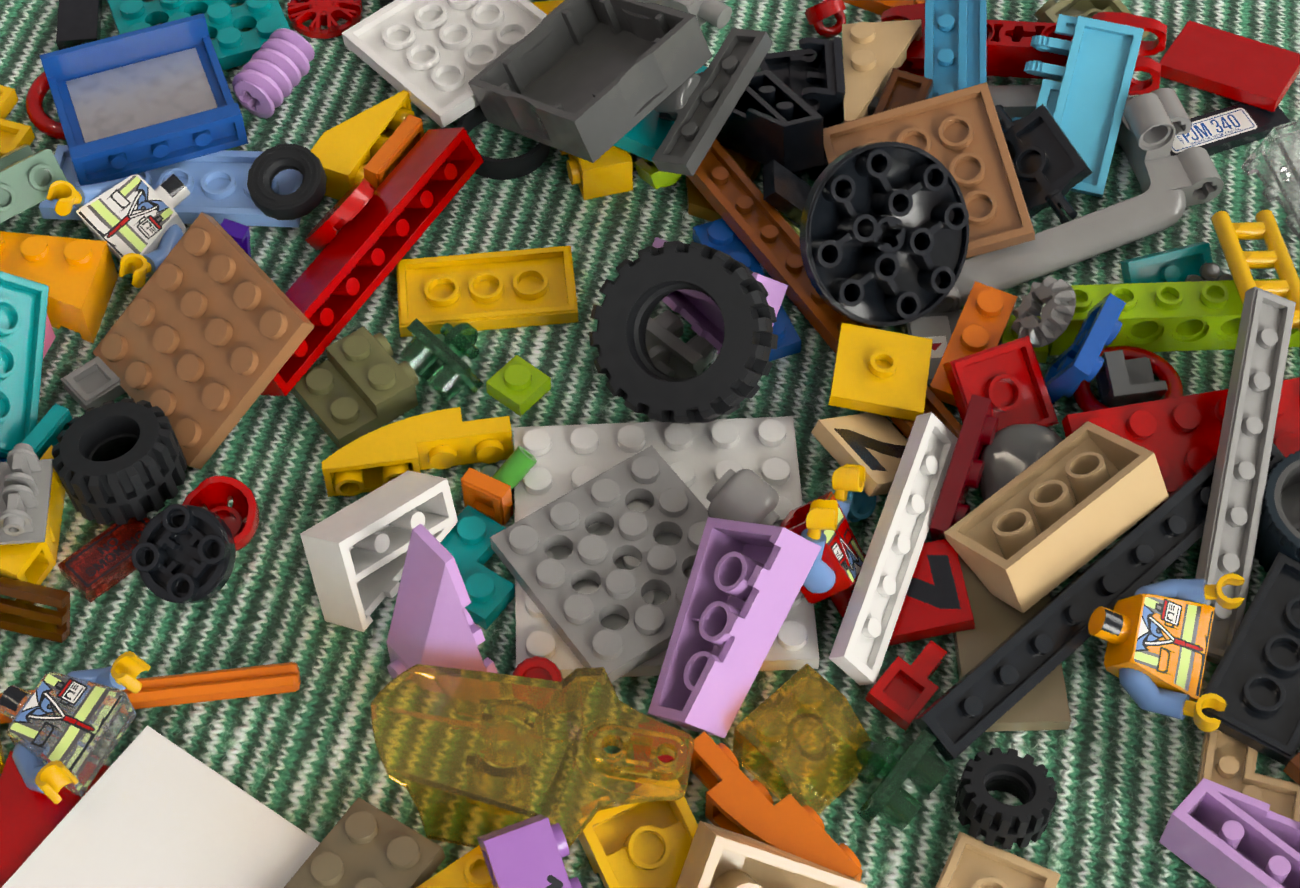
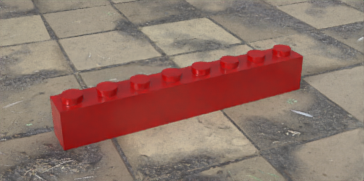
M464 127L429 129L373 193V197L362 210L344 225L337 233V236L288 289L285 295L315 327L261 395L287 396L325 351L326 347L336 338L484 162Z

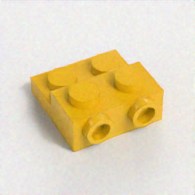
M653 773L627 786L631 796L612 804L607 795L579 809L583 818L572 826L594 873H599L605 888H676L698 824L674 775L659 781L656 773Z

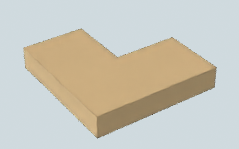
M1217 729L1212 732H1204L1196 786L1203 778L1268 803L1270 804V811L1300 822V786L1297 783L1255 773L1257 750Z

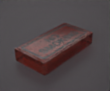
M130 517L127 524H113L60 562L58 567L61 574L91 603L136 570L131 559L132 551L138 545L141 533L150 520L146 517L137 521L136 517Z

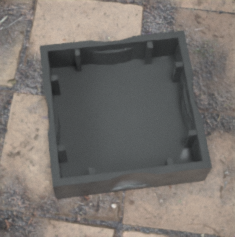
M565 0L550 12L532 32L516 44L510 46L470 80L468 84L489 123L594 163L710 60L712 55L696 15L656 3H643L635 0Z

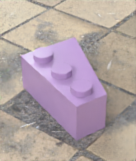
M1203 778L1171 814L1159 843L1217 888H1300V822L1270 811V804Z

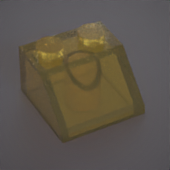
M808 664L802 667L734 727L733 753L738 763L780 801L788 794H791L802 807L808 805L818 815L879 759L878 751L846 697Z

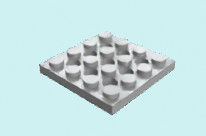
M651 445L491 536L490 542L495 554L602 689L668 648L689 580L683 572L694 564L709 516L705 506ZM642 499L650 502L652 507L645 512L630 510L627 505L631 501ZM598 522L606 523L613 528L608 534L603 536L590 534L586 530L590 525ZM671 532L678 535L681 540L675 545L667 546L659 544L655 538L661 533ZM554 546H565L572 551L567 558L561 560L549 558L546 555V552ZM622 556H633L641 562L639 566L631 570L620 569L614 564ZM581 580H592L600 586L597 591L591 594L578 593L573 589V586ZM651 590H660L665 592L669 599L663 604L654 605L647 603L642 597ZM617 614L625 617L628 623L621 629L612 630L605 628L601 621L606 616Z

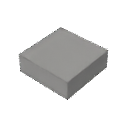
M98 356L61 378L64 389L84 410L94 407V409L103 405V402L115 400L126 392L120 386L121 379Z

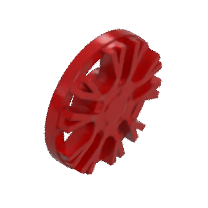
M291 0L290 3H287L291 26L300 34L316 39H329L341 36L342 32L360 22L363 14L361 0ZM340 18L347 21L340 26L337 24ZM308 20H312V23L309 27L302 24ZM321 25L327 26L328 29H321Z

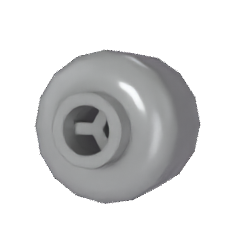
M729 469L706 496V499L711 502L708 507V516L712 518L772 526L780 518L774 512L779 502V494L750 469H742L737 473Z

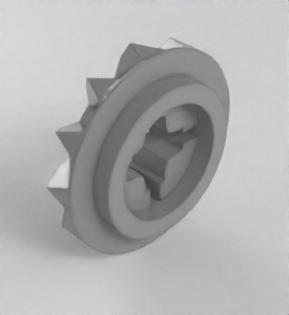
M1047 276L1042 283L1033 282L1030 292L1027 295H1020L1022 298L1021 305L1012 311L1017 319L1011 328L1018 334V339L1029 335L1033 347H1043L1055 341L1067 329L1075 312L1076 296L1071 285L1062 279L1057 280ZM1042 312V315L1040 316L1041 319L1037 318V316Z

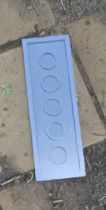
M57 145L54 156L67 181L74 187L80 186L68 145ZM223 150L138 174L154 190L172 174L187 187L191 194L174 208L184 224H192L199 214L203 212L213 217L220 225L224 218L246 226L299 228L301 217L295 220H277L266 216L252 201L247 187L248 171L254 160L263 151ZM294 169L283 170L274 177L271 188L280 195L291 194L302 184L303 175ZM46 199L40 202L39 209L43 219L81 220L76 213L79 208H76L74 205L68 215L60 216L55 212V206L59 199L51 201Z

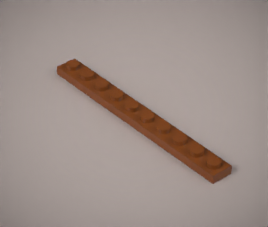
M715 139L693 176H686L773 280L788 285L785 294L830 348L836 353L841 323L878 329L875 325L862 324L842 316L834 311L818 295L807 276L802 261L799 235L775 207L763 200V193ZM927 386L924 414L932 412L958 438L962 425ZM888 416L908 439L915 421Z

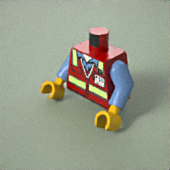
M845 464L833 472L832 487L835 490L834 494L832 491L790 511L779 526L822 547L800 591L811 604L830 597L841 617L845 615L865 559L846 520L852 503L847 498L848 491L861 493L866 480V468L863 465Z

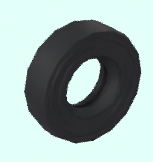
M279 144L265 150L254 160L248 171L247 187L252 201L266 216L277 220H295L308 215L320 204L326 193L327 177L319 158L308 148L297 144ZM286 169L299 171L303 175V180L295 192L288 195H280L272 190V181L279 172Z

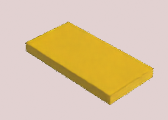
M571 246L401 259L396 265L399 330L401 337L579 322Z

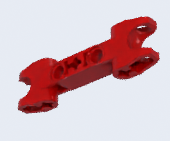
M925 3L895 6L884 11L881 22L894 19H921L922 37L919 41H912L907 49V59L897 69L924 77ZM1099 12L1091 17L1093 19L1142 28L1144 31L1152 32L1158 37L1154 41L1141 40L1134 71L1147 72L1152 77L1144 81L1132 78L1128 96L1150 93L1159 89L1161 64L1145 56L1155 55L1165 50L1167 25L1153 18L1124 12ZM987 20V76L1047 79L1027 74L1024 71L1026 62L1037 60L1066 67L1068 56L1036 50L1030 46L1032 36L1041 35L1072 41L1073 37L1055 34L1057 23Z

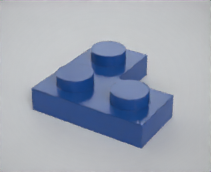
M1108 294L1089 311L1072 346L1051 362L1044 376V381L1052 404L1062 396L1071 397L1083 380L1090 382L1101 369L1104 358L1099 355L1104 345L1108 346L1116 338L1123 324L1118 318L1126 303L1115 295Z

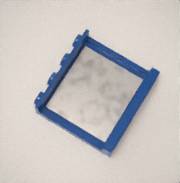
M204 13L39 55L80 186L120 179L248 144L242 113L238 103H235L210 39Z

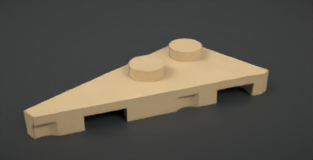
M921 19L842 24V52L846 92L844 97V123L868 116L869 104L874 97H881L892 69L902 66L907 59V49L912 41H919L922 37Z

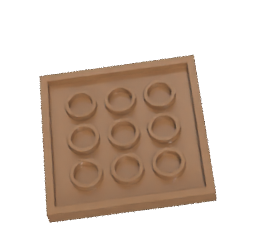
M987 82L823 129V143L828 165L848 150L875 142L909 144L928 152L938 159L957 182L969 213V244L966 259L1035 240L1033 225Z
M201 212L94 349L93 354L98 356L121 379L120 386L134 399L135 403L145 400L150 402L152 407L158 406L163 410L179 442L187 465L201 470L315 326L213 217Z

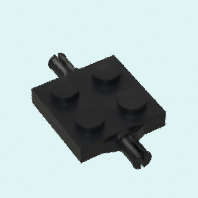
M1043 104L1026 117L1015 121L1011 120L1002 105H996L995 109L1001 118L999 122L1030 218L1041 210L1051 207L1061 224L1070 221L1062 208L1074 220L1077 217V212L1070 205L1065 195L1072 187L1093 172Z

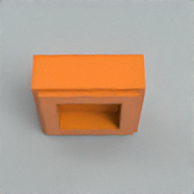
M469 467L461 478L464 507L466 508L469 505L497 523L506 525L514 513L511 486Z

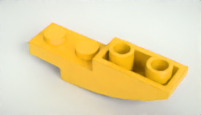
M455 407L408 417L378 428L343 446L321 462L328 497L340 495L350 497L364 492H372L408 470L421 473V470L448 469L458 465L474 463L491 464L500 460H506L514 452L510 416L462 421L461 407Z

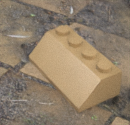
M1087 421L944 532V535L949 544L992 595L1021 613H1025L1168 499L1169 496L1154 452Z

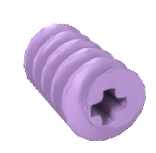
M287 28L275 30L269 39L261 45L260 50L255 52L251 60L234 76L232 82L233 91L242 106L259 118H270L274 114L275 108L281 106L284 98L292 93L293 87L297 86L301 78L309 73V62L314 59L315 55L309 42L293 30Z

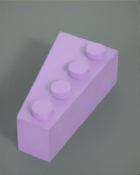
M708 517L648 714L688 730L700 733L705 731L709 735L725 738L822 547L784 527Z

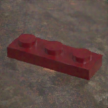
M972 394L929 526L932 541L946 539L944 532L970 513V506L964 504L969 487L977 489L984 469V461L978 459L983 444H992L998 425V418L992 415V403L989 398Z

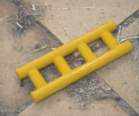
M1262 210L1258 212L1255 216L1256 222L1237 223L1231 222L1230 216L1226 211L1216 212L1212 216L1211 221L1242 304H1244L1245 292L1253 287H1258L1294 301L1296 306L1292 329L1300 330V278L1272 211ZM1239 240H1264L1267 250L1243 251ZM1275 268L1279 280L1254 281L1250 269Z

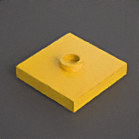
M841 323L828 405L915 421L917 415L924 414L933 339Z

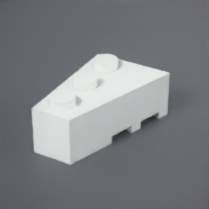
M408 470L300 533L326 622L364 632L373 622L370 615L385 597L393 598L398 593L399 581L402 577L412 529L422 524L441 542L458 523L447 478Z

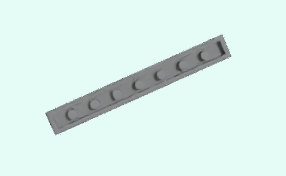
M1253 287L1245 292L1195 579H1206L1207 584H1217L1219 579L1225 574L1234 573L1242 576L1245 580L1244 584L1240 586L1225 585L1222 587V592L1229 598H1245L1243 603L1236 609H1225L1218 605L1216 600H1207L1206 605L1215 607L1206 661L1219 664L1244 618L1296 302L1258 287Z

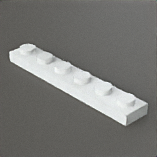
M932 412L916 416L829 656L832 662L860 686L876 683L958 440Z

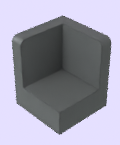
M1123 350L1104 352L1101 356L1104 358V363L1096 375L1101 403L1107 407L1112 408L1160 400L1168 391L1166 381L1155 382L1149 358L1125 360Z

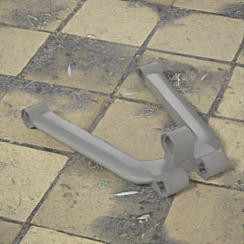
M1042 84L989 85L988 87L994 106L1002 105L1012 120L1014 117L1024 118L1036 109ZM1160 88L1151 93L1138 95L1135 98L1131 95L1127 96L1116 141L1124 151L1142 190L1141 195L1035 234V240L965 260L960 276L952 290L930 312L959 311L961 306L965 305L975 281L1005 291L1164 231L1178 222L1187 206L1203 204L1216 198L1221 193L1224 182L1205 148L1191 147L1180 152L1178 155L1171 156L1170 154L1175 134H1187L1192 128V122L1176 92L1171 88ZM874 97L869 104L868 116L874 114L880 100L879 97ZM843 100V103H842V109H843V111H844V100Z

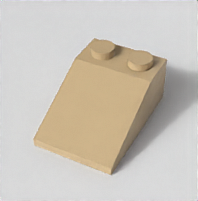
M700 821L676 888H867V885L753 838Z

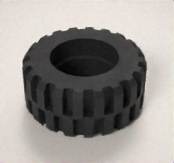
M680 241L664 242L661 248L649 246L639 250L638 259L634 261L625 259L616 267L619 276L614 281L605 280L599 290L606 295L602 305H593L590 318L597 319L598 324L597 331L589 332L590 346L598 348L599 357H596L593 361L598 373L606 374L609 379L605 386L613 396L622 397L625 400L624 405L635 413H643L648 415L649 419L661 422L682 424L706 423L717 420V417L720 415H730L741 408L740 402L745 398H752L760 389L757 383L762 375H769L773 365L772 362H769L771 349H777L778 335L773 334L772 323L777 322L774 307L769 306L766 297L769 295L763 284L752 276L753 272L743 263L726 253L696 242L684 244ZM677 290H696L710 297L721 311L724 321L722 348L713 364L702 374L690 378L671 377L657 369L650 359L646 347L647 323L652 311L664 297Z

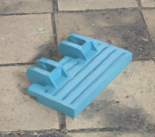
M1059 14L1055 34L1073 37L1072 41L1041 35L1032 36L1030 46L1036 50L1068 56L1066 67L1033 60L1026 62L1024 71L1027 74L1047 78L1042 81L1036 109L1043 104L1049 110L1093 172L1069 191L1103 197L1123 110L1144 32L1142 28L1078 16L1077 18ZM1014 117L1012 121L1021 119V117Z

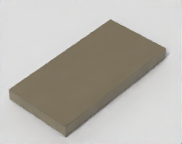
M958 554L975 623V629L953 633L960 680L1049 602L1051 598L1050 593H1048L1025 613H1021L992 595ZM1062 663L985 732L1068 730L1071 716Z

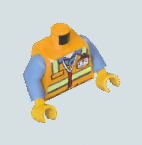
M1234 573L1225 574L1219 579L1217 584H1207L1206 579H1167L1138 588L1134 596L1118 600L1114 610L1099 606L1094 610L1088 623V631L1090 635L1108 641L1103 663L1106 671L1119 678L1120 684L1138 707L1149 712L1183 720L1186 716L1193 717L1194 724L1204 732H1212L1219 728L1221 721L1205 716L1202 709L1212 708L1216 711H1225L1226 701L1223 697L1214 693L1204 694L1199 697L1215 607L1206 604L1207 600H1216L1218 605L1230 610L1239 607L1245 598H1229L1222 592V587L1225 585H1243L1245 582L1244 578Z

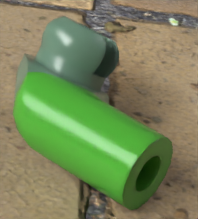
M518 446L500 468L487 465L480 472L510 485L511 489H513L536 464L537 460L525 448Z

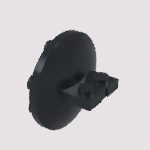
M900 142L868 143L848 150L837 157L817 178L804 204L799 240L802 261L807 276L818 295L834 311L862 324L875 326L902 325L912 322L933 310L949 294L959 278L965 263L969 244V213L961 190L952 174L938 159L928 152Z

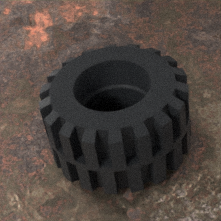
M126 398L116 403L114 400L103 402L102 406L95 409L91 407L85 410V414L81 417L73 418L68 423L69 428L59 433L57 436L59 443L54 445L52 449L54 457L52 460L53 466L76 511H80L82 516L89 521L96 519L98 524L108 525L111 521H115L117 525L127 524L130 517H133L131 519L136 518L139 521L146 518L147 513L153 510L158 512L165 507L164 502L167 499H173L178 494L177 486L184 484L186 478L184 471L187 469V462L179 442L163 410L158 406L152 407L148 401L140 400L135 403L133 398Z

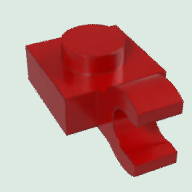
M931 640L911 665L898 656L871 688L865 700L906 731L939 689L929 678L940 666L941 660L948 652Z

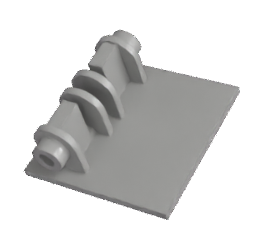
M16 444L13 450L8 452L7 462H0V545L45 542L53 459L39 460L36 453L33 452V447L29 444Z

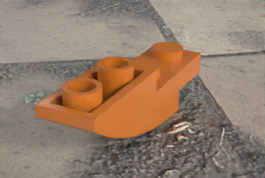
M705 731L688 743V768L709 790L706 792L705 816L715 826L753 838L861 881L862 870L859 859L844 843L838 845L827 834L822 819L813 808L808 805L802 807L791 794H788L777 804L773 805L772 796L766 787L756 779L750 781L739 769L738 760L729 747L723 743L717 745Z

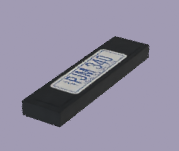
M1240 103L1191 118L1192 128L1190 132L1181 135L1175 134L1170 154L1174 156L1191 147H1202L1206 149L1210 156L1289 130L1291 121L1279 106H1277L1274 112Z

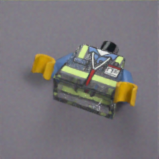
M128 651L121 654L113 665L109 667L71 671L67 675L49 672L44 675L32 693L16 685L9 686L0 697V714L13 719L8 726L7 734L15 746L12 759L26 787L30 790L46 794L54 804H58L62 800L58 794L62 787H66L75 795L82 797L137 716L127 693L122 690L128 689L132 693H138L142 688V684L136 677L143 671H149L151 666L134 652Z

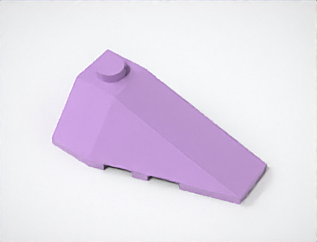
M422 524L412 529L386 642L391 662L387 665L388 672L401 689L406 690L410 687L422 701L494 705L501 700L498 672L491 659L487 657L482 660L477 646L484 642L485 638L481 628L474 624L473 619L465 608L471 601L455 558Z

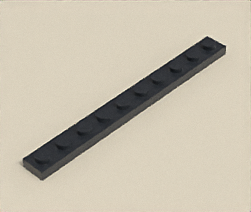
M1274 443L1272 444L1267 477L1273 468L1283 458H1286ZM1217 454L1172 492L1168 499L1139 521L913 720L946 762L960 755L1092 636L1088 631V623L1096 608L1103 606L1114 610L1118 600L1134 596L1138 588L1150 584L1203 536Z

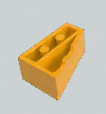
M0 231V271L49 286L47 315L51 326L56 329L63 326L78 332L83 340L94 344L118 279L117 270L107 241Z

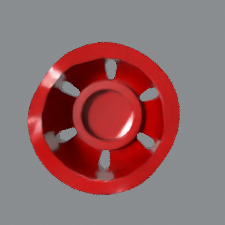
M212 476L205 479L186 496L182 504L201 508L205 507L207 510L218 515L229 527L235 542L236 551L244 548L252 540L258 528L259 508L252 491L244 483L231 477ZM232 499V500H233V505H232V507H229V506H228L229 500Z

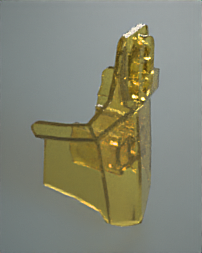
M416 664L390 681L371 703L372 728L381 762L389 779L407 788L419 811L426 837L429 839L475 848L479 845L477 837L541 814L548 817L550 825L560 824L570 848L600 810L642 802L678 800L687 791L694 749V739L685 731L659 722L621 702L604 667L577 668L559 682ZM608 746H615L621 751L616 754H610L603 749ZM669 755L675 760L670 763H664L657 757Z

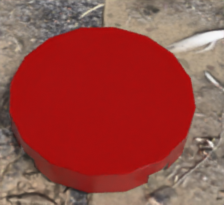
M364 177L359 180L316 224L305 238V241L316 251L323 249L337 236L336 233L349 220L351 221L374 195L375 187Z

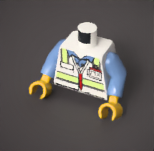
M134 174L128 178L75 187L67 181H55L50 185L46 199L50 201L59 199L55 206V212L60 216L68 215L72 211L73 205L79 208L76 213L86 227L100 241H107L110 251L120 260L118 276L123 277L126 274H133L131 284L136 288H141L145 285V280L154 274L185 233L186 227L174 208L191 193L174 174L169 176L155 190L138 174Z

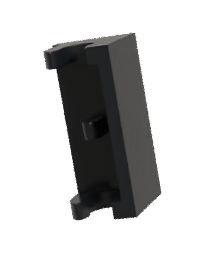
M813 37L802 38L799 40V48L804 50L812 49L816 53L809 57L790 55L788 62L789 88L823 117V123L836 125L846 93L842 40L839 37H833L832 40Z

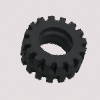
M1000 747L991 748L989 755L984 750L977 753L974 760L970 758L967 762L955 796V812H960L958 820L961 825L969 824L968 833L974 838L981 834L986 837L984 843L992 847L994 841L1001 842L1002 849H1011L1013 843H1017L1019 848H1024L1029 845L1030 840L1036 842L1046 830L1057 799V791H1054L1056 786L1054 778L1046 777L1048 769L1043 764L1035 766L1033 764L1035 758L1029 754H1026L1024 758L1019 757L1018 750L1011 748L1008 749L1007 754L1002 753ZM999 790L1008 792L1017 797L1023 805L1012 806L1003 804L994 799L987 791Z

